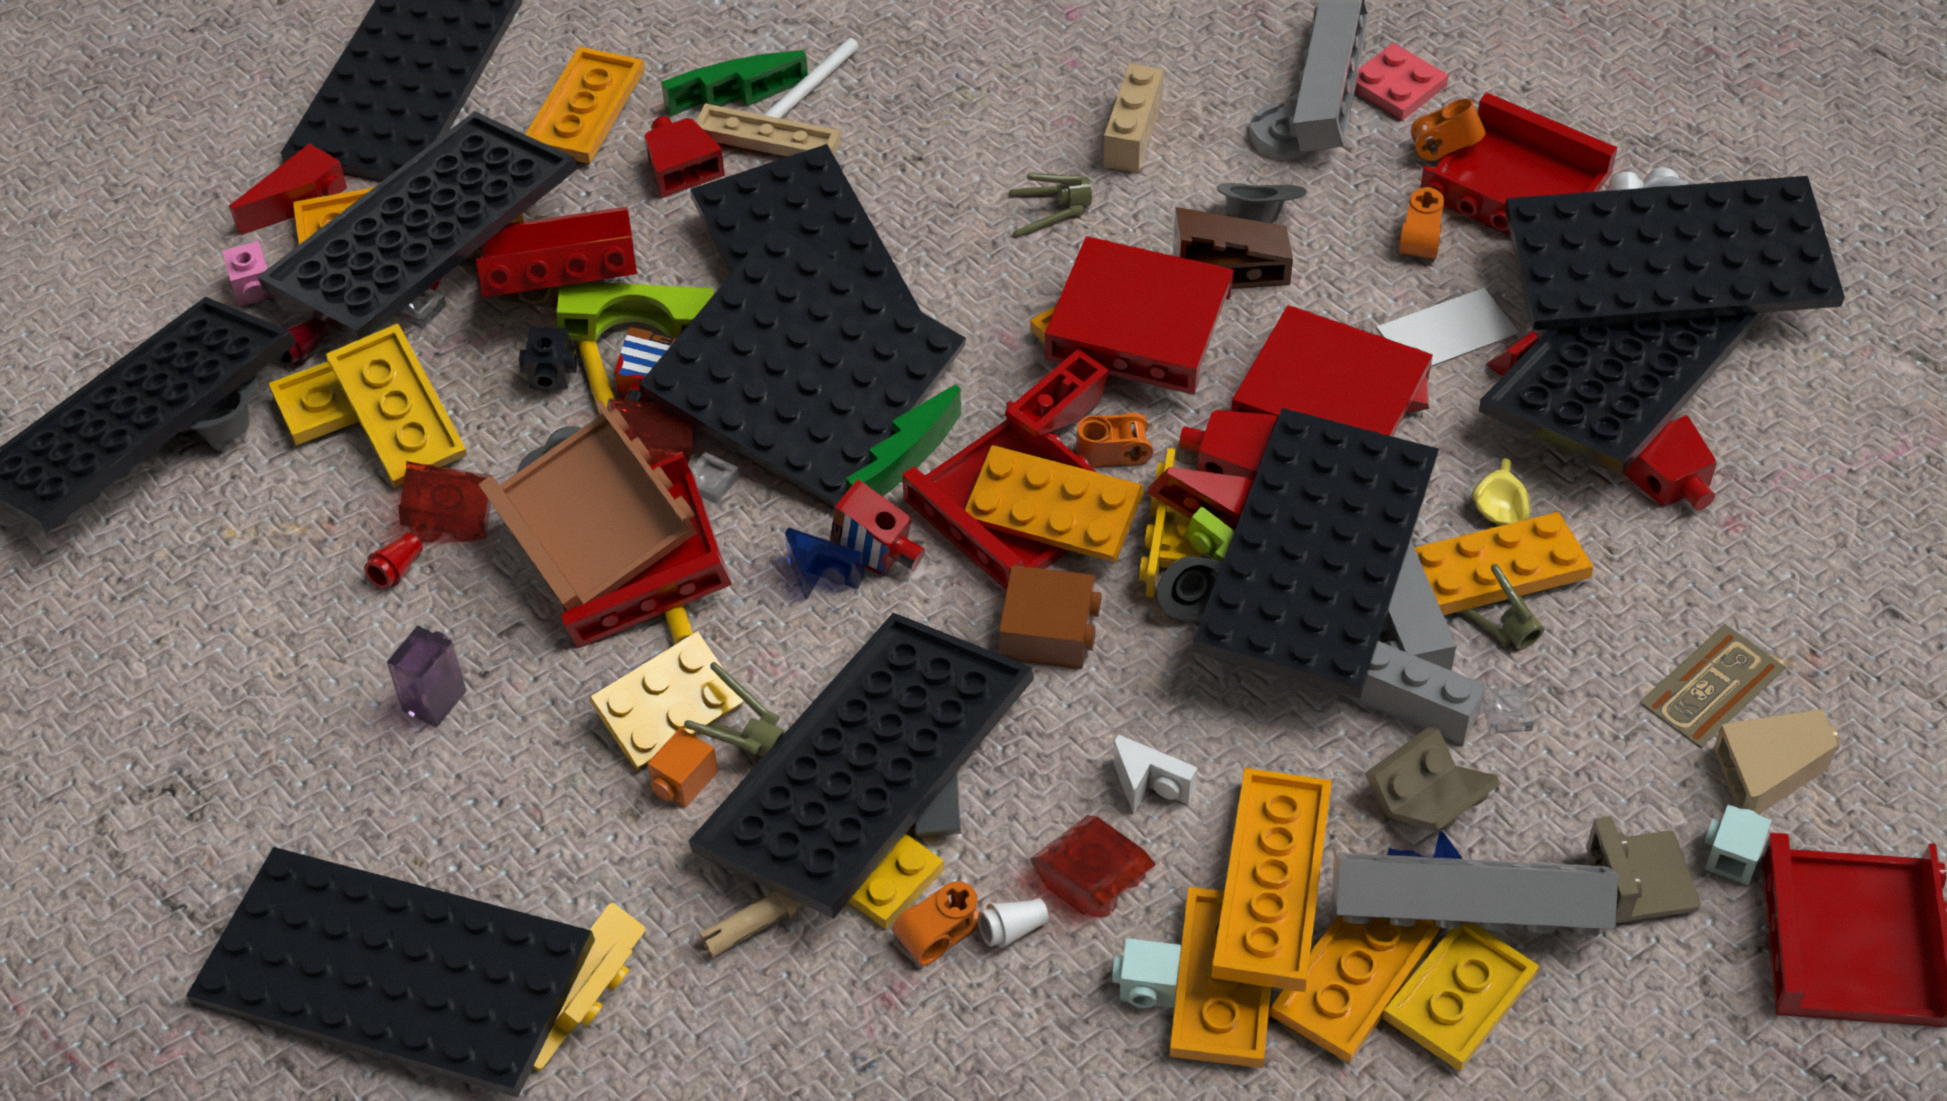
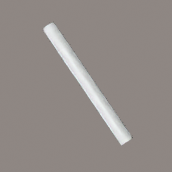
M852 38L846 40L764 115L782 118L858 50V43Z

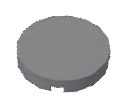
M1274 103L1261 108L1253 115L1249 127L1250 142L1263 155L1281 161L1297 160L1309 156L1315 151L1301 152L1297 138L1291 136L1289 120L1291 116L1295 115V104L1294 108L1284 107L1285 103Z

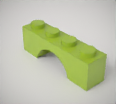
M592 281L559 286L557 328H568L570 340L596 342L598 337L611 326L625 322H641L658 328L667 336L678 338L714 295V288Z

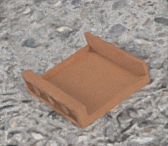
M601 400L596 402L597 407L602 413L600 416L499 485L491 475L478 484L567 611L616 591L697 534L690 522V519L695 514L681 495L674 500L668 489L673 487V484L660 466L654 470L651 469L646 460L651 458L646 447L638 437L632 441L628 438L625 431L630 427L617 408L609 412Z

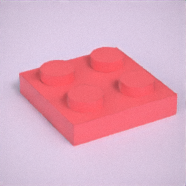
M1392 43L1359 68L1354 93L1403 121L1447 86L1448 74L1397 44Z

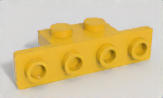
M1168 448L1166 461L1157 463L1155 480L1168 467L1175 468L1176 449ZM1152 497L1150 517H1156L1155 525L1147 524L1144 548L1151 549L1150 557L1142 556L1139 581L1146 582V597L1154 598L1159 567L1168 568L1174 561L1182 557L1195 556L1202 558L1203 554L1195 550L1190 541L1184 537L1191 519Z
M610 903L589 929L592 930L595 942L533 1066V1069L536 1071H540L546 1065L567 1035L579 1023L584 1027L591 1023L603 1007L597 999L607 987L613 992L630 970L623 964L633 952L631 949L645 932V927L615 903Z

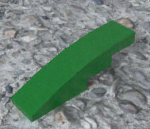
M803 50L733 59L661 82L664 107L670 116L700 104L721 107L738 99H741L748 107L793 88L808 75L806 53Z
M955 384L892 421L894 435L869 449L871 464L846 478L847 491L858 479L883 497L902 482L903 473L913 466L918 468L942 443L961 416L960 388Z

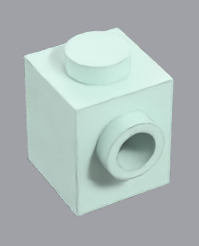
M1727 805L1722 821L1715 818L1712 819L1704 841L1705 844L1712 846L1704 870L1749 885L1772 820L1759 816L1749 809H1740Z
M1126 938L1124 956L1115 955L1112 983H1120V1001L1130 1002L1132 1005L1140 1008H1150L1153 1006L1175 1008L1181 945Z

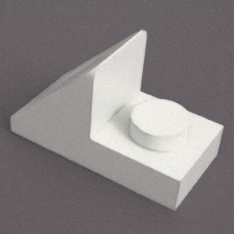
M1118 734L1114 743V767L1132 812L1137 810L1149 788L1155 790L1166 799H1176L1189 805L1196 792L1198 768Z

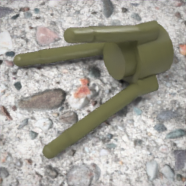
M1028 173V180L1060 184L1048 187L1011 189L1009 191L1011 196L1057 194L1060 206L1066 205L1068 209L1019 228L1013 232V235L1019 237L1067 217L1083 215V207L1090 206L1092 203V190L1089 178L1081 177V174L1067 176Z
M1493 564L1491 571L1513 605L1500 618L1503 624L1502 629L1472 608L1459 612L1494 635L1503 647L1513 643L1517 649H1525L1542 636L1544 627L1528 609L1522 597L1516 594L1497 564Z
M712 662L710 664L711 670L748 704L761 719L758 721L751 718L743 732L717 722H712L707 726L686 720L684 726L700 734L741 747L754 755L757 754L764 757L785 733L784 729L776 726L780 716L767 710L716 662Z

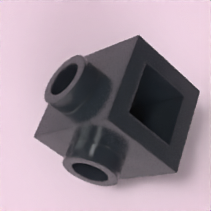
M529 328L526 350L521 349L519 353V369L521 373H526L529 389H568L570 373H576L577 353L576 350H572L568 328Z

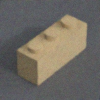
M1128 64L1104 134L1103 168L1139 174L1163 101L1164 69Z

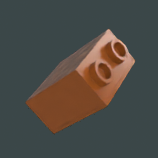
M1012 565L999 628V655L1015 661L1083 669L1086 650L1093 651L1096 626L1090 625L1091 617H1099L1102 593L1094 592L1095 575Z

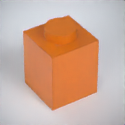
M681 727L647 763L653 791L660 798L666 801L674 800L685 808L718 773L714 747Z

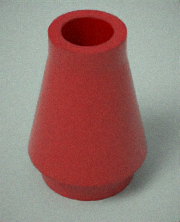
M405 533L401 538L371 553L368 556L367 563L364 565L366 576L374 585L382 589L397 586L417 555L423 551L422 542L414 534Z

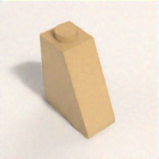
M1823 709L1722 724L1713 749L1737 808L1749 809L1759 815L1826 771L1831 764L1835 751L1839 748V735L1835 726L1829 724Z

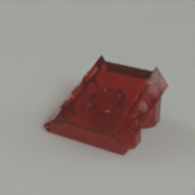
M609 398L607 403L608 411L611 412L617 408L630 427L625 431L628 438L632 441L638 437L650 453L651 458L646 460L649 466L680 453H683L687 463H689L694 449L692 447L693 424L656 402Z
M406 461L401 502L398 505L400 525L410 529L411 533L417 536L422 543H432L438 540L442 533L452 535L459 542H473L478 538L486 539L491 502L478 484L491 475Z
M1091 815L1085 816L1030 858L1047 889L1082 915L1090 914L1100 918L1109 916L1117 908L1118 894L1126 888L1137 887L1146 878V872L1156 865L1144 849L1098 816Z

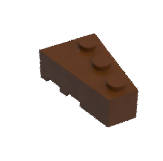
M1175 207L1173 256L1234 269L1232 289L1291 284L1293 256L1286 226Z

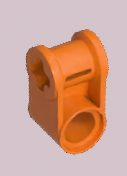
M1468 98L1453 101L1446 107L1419 117L1414 121L1410 130L1417 154L1424 160L1430 161L1437 160L1463 147L1474 145L1485 135V129L1475 105ZM1423 125H1426L1427 130L1424 131ZM1435 145L1436 150L1433 151L1431 146Z
M1423 187L1412 193L1407 217L1403 223L1399 254L1431 259L1437 258L1442 228L1441 216L1444 197L1436 189Z
M1134 412L1121 415L1086 416L1077 424L1075 454L1083 456L1091 468L1114 465H1141L1152 458L1153 455L1152 444L1146 438L1148 430L1147 418L1140 413ZM1131 424H1134V425H1135L1133 431H1132V428H1131ZM1133 447H1134L1135 454H1132V453H1131Z
M961 881L950 882L918 905L905 910L892 925V931L919 965L931 964L948 949L971 935L977 929V894L968 883Z

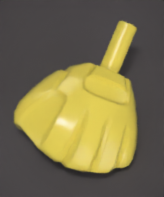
M1503 459L1500 470L1488 474L1475 486L1472 492V499L1476 502L1475 506L1479 513L1483 514L1482 516L1489 522H1494L1499 526L1529 519L1531 513L1528 491L1510 472L1511 461L1509 459Z

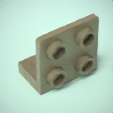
M1432 727L1426 728L1364 773L1385 818L1434 831L1444 830L1453 825L1457 816L1469 807L1484 802L1488 798V793L1501 784L1497 775L1456 766L1440 730Z
M1612 816L1594 819L1586 849L1592 866H1608L1618 873L1616 923L1696 912L1699 910L1701 902L1673 831L1625 837L1622 832H1617Z

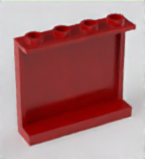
M1486 92L1479 100L1477 112L1485 129L1484 137L1474 145L1463 147L1445 155L1435 168L1425 165L1420 188L1430 187L1436 189L1444 197L1443 206L1510 235L1504 209L1506 198L1599 191L1612 174L1618 147Z
M628 206L511 223L484 243L482 246L483 258H476L483 297L638 274Z
M1085 236L1045 331L1044 360L1062 363L1079 349L1109 369L1108 375L1195 395L1199 385L1200 367L1225 299L1230 300L1234 269Z
M1287 305L1234 395L1231 411L1270 414L1277 416L1278 419L1281 409L1286 408L1394 436L1424 377L1426 376L1427 382L1429 381L1433 354Z
M1011 400L1006 403V409L1013 404ZM1006 417L1005 421L928 474L924 475L913 466L902 474L904 501L1007 591L1012 565L1046 569L1070 552V550L986 528L965 511L991 446L994 445L1089 471H1096L1090 467L1088 461L1083 456L1076 455L1068 449L1055 433L1048 432L1034 437Z
M683 453L663 459L650 467L654 470L660 466L673 484V487L668 489L671 496L675 500L681 495L692 509L695 516L690 519V522L697 534L616 591L568 611L563 605L565 612L561 613L564 626L578 648L732 585L697 482Z
M1770 833L1761 854L1776 1015L1947 1027V901H1944L1943 888L1946 882V867L1944 862L1938 861L1936 844L1929 843L1922 858L1794 850L1790 849L1788 834Z

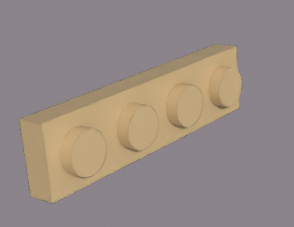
M704 104L695 121L717 143L787 157L825 144L829 146L831 152L835 155L841 142L840 130L710 104Z

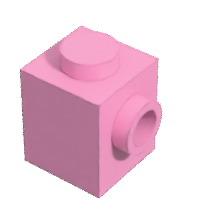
M259 241L222 250L239 307L276 297L262 289L257 278L268 269Z

